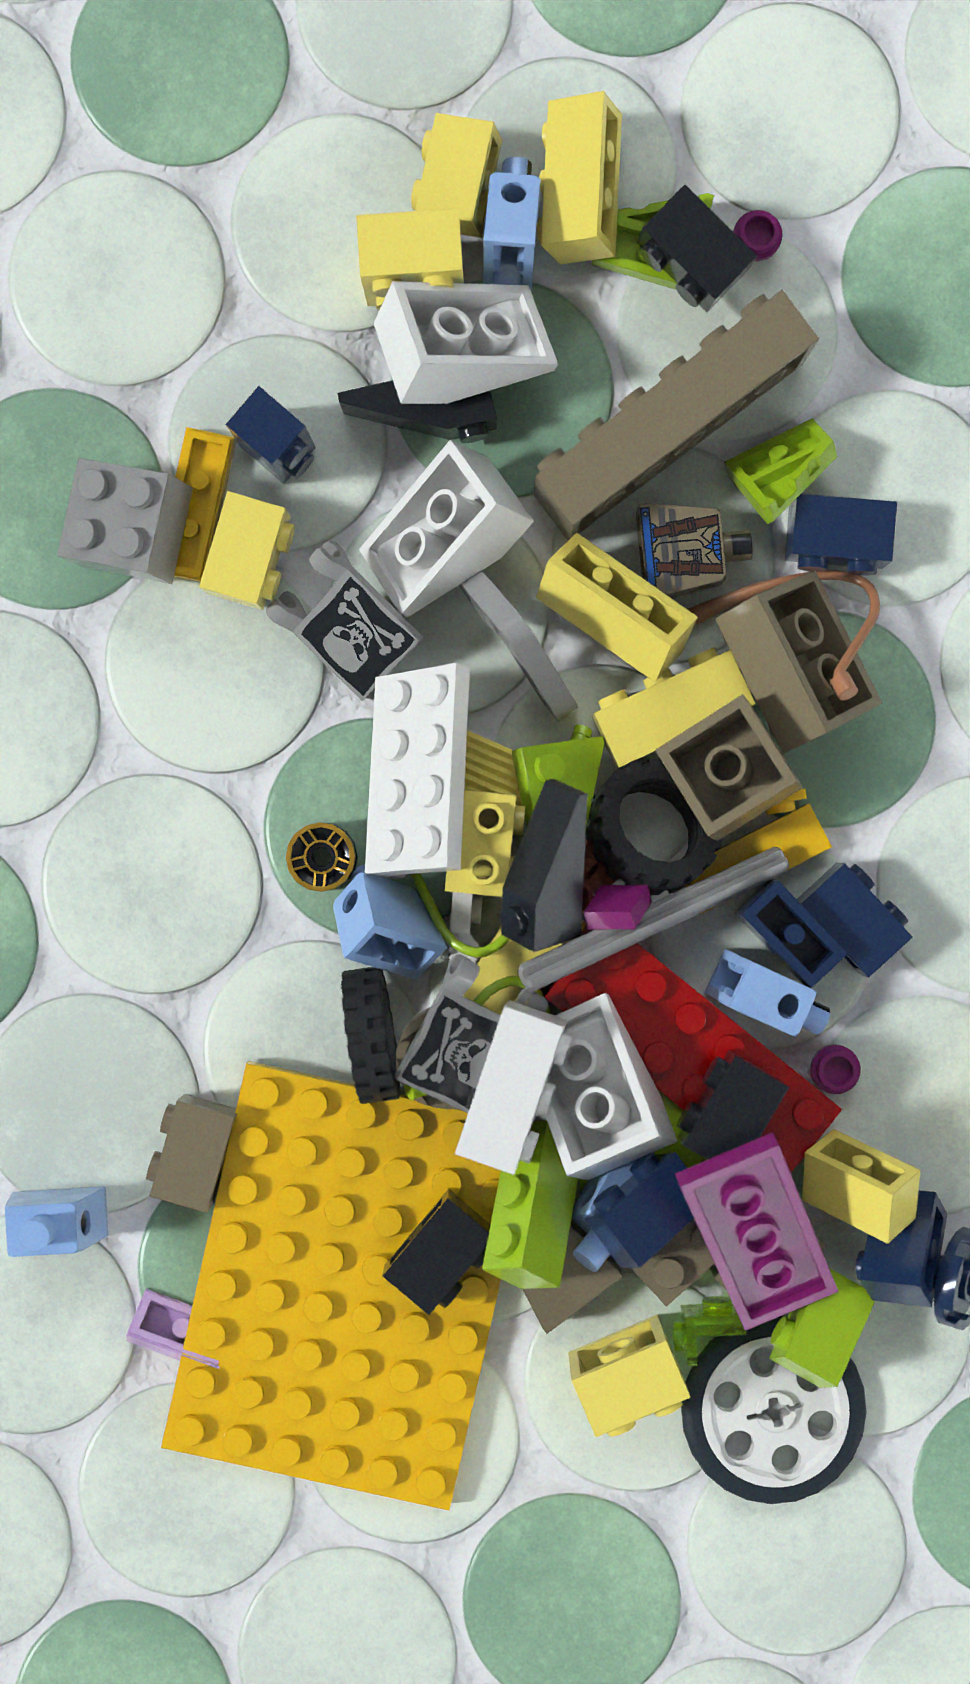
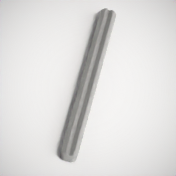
M772 847L651 903L636 929H595L522 963L518 970L520 980L529 992L540 989L783 875L789 867L788 860L780 848Z

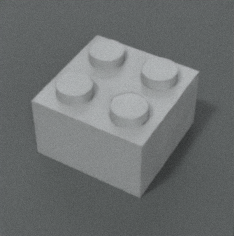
M78 458L57 556L84 568L172 584L193 488L168 473Z

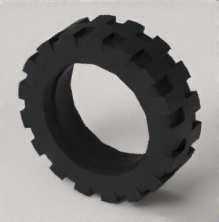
M649 758L646 763H641L640 759L629 762L623 769H617L594 794V801L591 803L588 817L590 824L586 828L587 840L592 841L595 847L592 850L594 858L598 863L601 861L608 868L605 872L614 881L619 878L625 882V885H648L650 895H660L665 890H668L670 894L681 890L687 884L689 885L715 861L717 855L714 853L721 847L723 838L716 841L708 837L667 768L662 764L661 759ZM637 792L656 794L675 807L682 815L688 830V849L684 857L673 862L657 861L635 849L627 840L620 824V804L627 795Z
M367 967L343 971L341 975V990L343 995L342 1009L345 1017L344 1028L347 1035V1049L349 1059L351 1060L353 1081H355V1090L357 1097H359L360 1104L399 1099L400 1081L394 1078L396 1074L397 1044L396 1036L394 1035L393 1016L390 1009V998L383 970Z

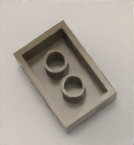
M815 570L758 593L715 618L723 634L724 641L730 648L746 679V684L753 693L769 725L770 732L775 737L783 754L832 731L882 704L858 653L845 671L849 672L858 689L857 694L848 700L842 701L838 698L830 681L834 677V670L852 642Z

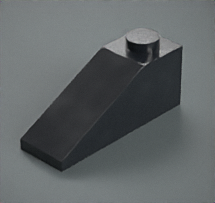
M393 380L337 393L340 406L345 415L447 440L460 438L461 443L477 442L489 437L488 431L497 429V417L491 391L447 404H401Z
M556 779L546 780L502 889L501 935L532 952H537L581 936L588 793Z

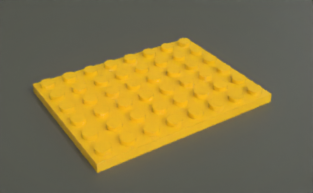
M248 1061L244 1070L235 1111L237 1117L229 1138L183 1346L184 1350L218 1360L217 1366L220 1367L217 1369L181 1355L161 1448L450 1511L501 1279L482 1270L483 1265L477 1270L470 1266L459 1279L463 1287L454 1300L446 1308L438 1304L431 1314L428 1315L382 1275L385 1263L448 1189L491 1224L501 1170L455 1154L468 1113L460 1109H442L426 1106L416 1100H410L407 1095L400 1094L399 1099L360 1104L355 1084ZM182 1353L183 1355H186V1356L195 1358V1357H193V1356H190V1355H187V1354H185V1353Z

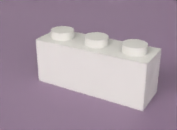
M511 1000L506 1003L455 1154L513 1175L520 1160L530 1163L539 1137V1133L530 1131L536 1112L546 1115L556 1085L547 1082L552 1064L555 1063L563 1066L572 1040V1036L563 1033L567 1023L566 1019Z

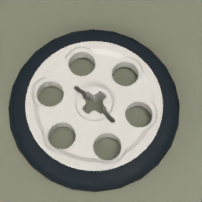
M779 1316L746 1331L742 1323L739 1322L729 1326L711 1339L694 1360L685 1381L691 1398L682 1401L683 1405L681 1406L683 1432L693 1457L705 1474L724 1490L748 1501L766 1504L796 1502L819 1493L835 1481L854 1458L863 1437L867 1413L864 1386L857 1367L851 1358L838 1387L819 1388L818 1386L812 1388L801 1387L797 1383V1374L776 1362L771 1371L765 1374H758L751 1370L750 1357L755 1350L759 1348L773 1350L775 1345L770 1342L771 1335L779 1320L784 1316ZM725 1382H733L740 1389L738 1402L729 1408H722L716 1405L714 1401L716 1388ZM771 1398H776L780 1405H786V1408L779 1410V1419L772 1421L768 1414L762 1413L763 1410L769 1408L768 1400ZM827 1411L832 1414L834 1420L831 1431L821 1437L810 1434L808 1430L810 1417L815 1412ZM734 1431H744L751 1436V1447L742 1456H732L725 1450L726 1439ZM783 1445L795 1447L798 1451V1460L794 1467L784 1471L776 1469L772 1464V1456L776 1449Z

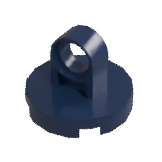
M962 1227L955 1232L946 1247L944 1255L940 1256L934 1291V1314L937 1322L959 1330H964L970 1325V1315L966 1314L970 1306V1228Z

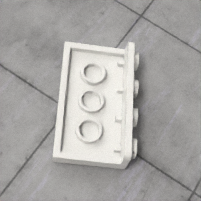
M453 663L375 677L365 874L399 879L404 878L406 874L461 870L470 667Z

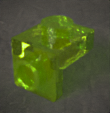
M726 1296L705 1297L702 1299V1304L680 1305L681 1321H673L675 1352L683 1351L687 1366H697L696 1337L746 1335V1331L730 1297Z

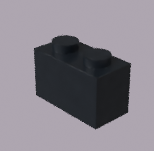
M686 184L642 228L636 242L641 247L639 251L645 262L658 272L664 270L677 283L675 287L679 295L689 305L693 307L700 305L707 313L749 270L757 258V255Z
M728 1050L724 1059L717 1056L708 1067L702 1083L707 1085V1088L698 1103L691 1100L681 1113L676 1125L677 1128L681 1129L678 1138L683 1146L707 1160L754 1141L762 1135L788 1091L789 1086L774 1075L733 1051Z
M448 1189L385 1263L382 1276L428 1315L431 1314L438 1304L446 1308L463 1287L459 1279L468 1268L472 1266L477 1270L483 1265L491 1224Z

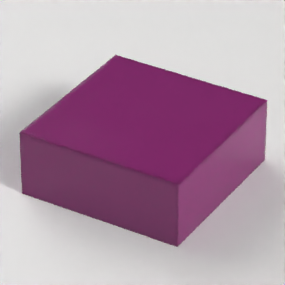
M601 885L584 911L588 929H636L652 903L648 885Z

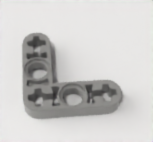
M480 571L458 585L471 604L505 643L552 716L560 722L578 709L576 701L530 627L487 575Z

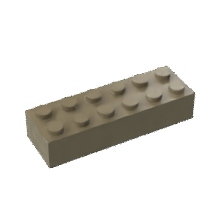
M783 290L779 291L769 300L764 294L754 299L740 312L742 319L729 330L724 325L713 330L699 343L702 349L688 361L683 356L672 361L659 373L661 380L647 392L642 386L635 389L618 404L621 411L607 422L602 417L594 420L578 434L577 437L580 439V442L566 453L561 448H558L537 465L540 472L535 476L534 496L567 540L576 533L580 534L804 364L818 342L819 337Z

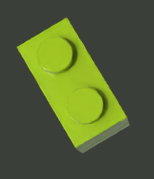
M831 1268L829 1269L839 1292L791 1311L788 1317H782L774 1328L770 1342L775 1346L769 1359L819 1388L838 1387L875 1303L864 1287Z

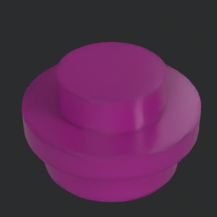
M753 210L745 213L736 222L733 230L757 255L755 262L764 261L772 257L782 242L783 234L779 221L771 213L763 210Z
M831 1044L824 1046L813 1056L810 1073L814 1083L821 1090L830 1094H842L851 1090L856 1085L860 1077L861 1067L853 1051L842 1045Z

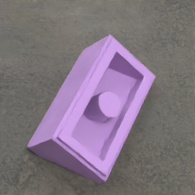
M145 1289L126 1334L127 1341L179 1361L182 1355L217 1369L220 1367L217 1366L218 1360L183 1349L192 1305ZM182 1353H185V1354H187V1355L193 1356V1357H195V1358H192V1357L183 1355Z

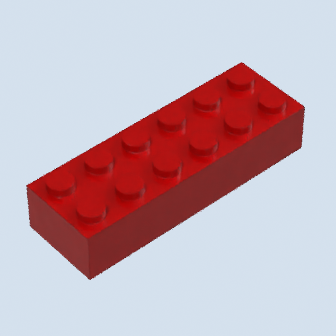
M638 943L550 983L543 992L544 997L562 1012L604 993L608 994L656 1088L683 1110L691 1100L698 1103L707 1088V1085L702 1083L708 1067L717 1056L724 1059L728 1050L733 1051L782 1080L789 1086V1089L760 1138L770 1133L774 1134L790 1174L805 1157V1152L818 1141L843 1110Z

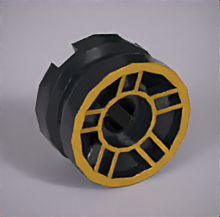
M321 822L306 825L297 831L290 840L286 853L288 871L294 880L308 890L319 892L336 889L351 878L352 872L356 869L358 860L355 842L349 833L337 825ZM324 847L330 851L331 861L328 865L320 867L317 866L315 857L312 854L314 850Z

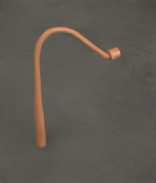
M840 570L816 572L820 580H840L862 587L870 600V610L867 619L836 666L833 674L834 677L830 681L838 698L842 701L848 700L857 694L858 689L849 672L845 671L878 619L880 611L879 594L875 586L862 576L848 574ZM808 572L757 582L687 610L698 617L695 623L697 625L741 604L758 593Z

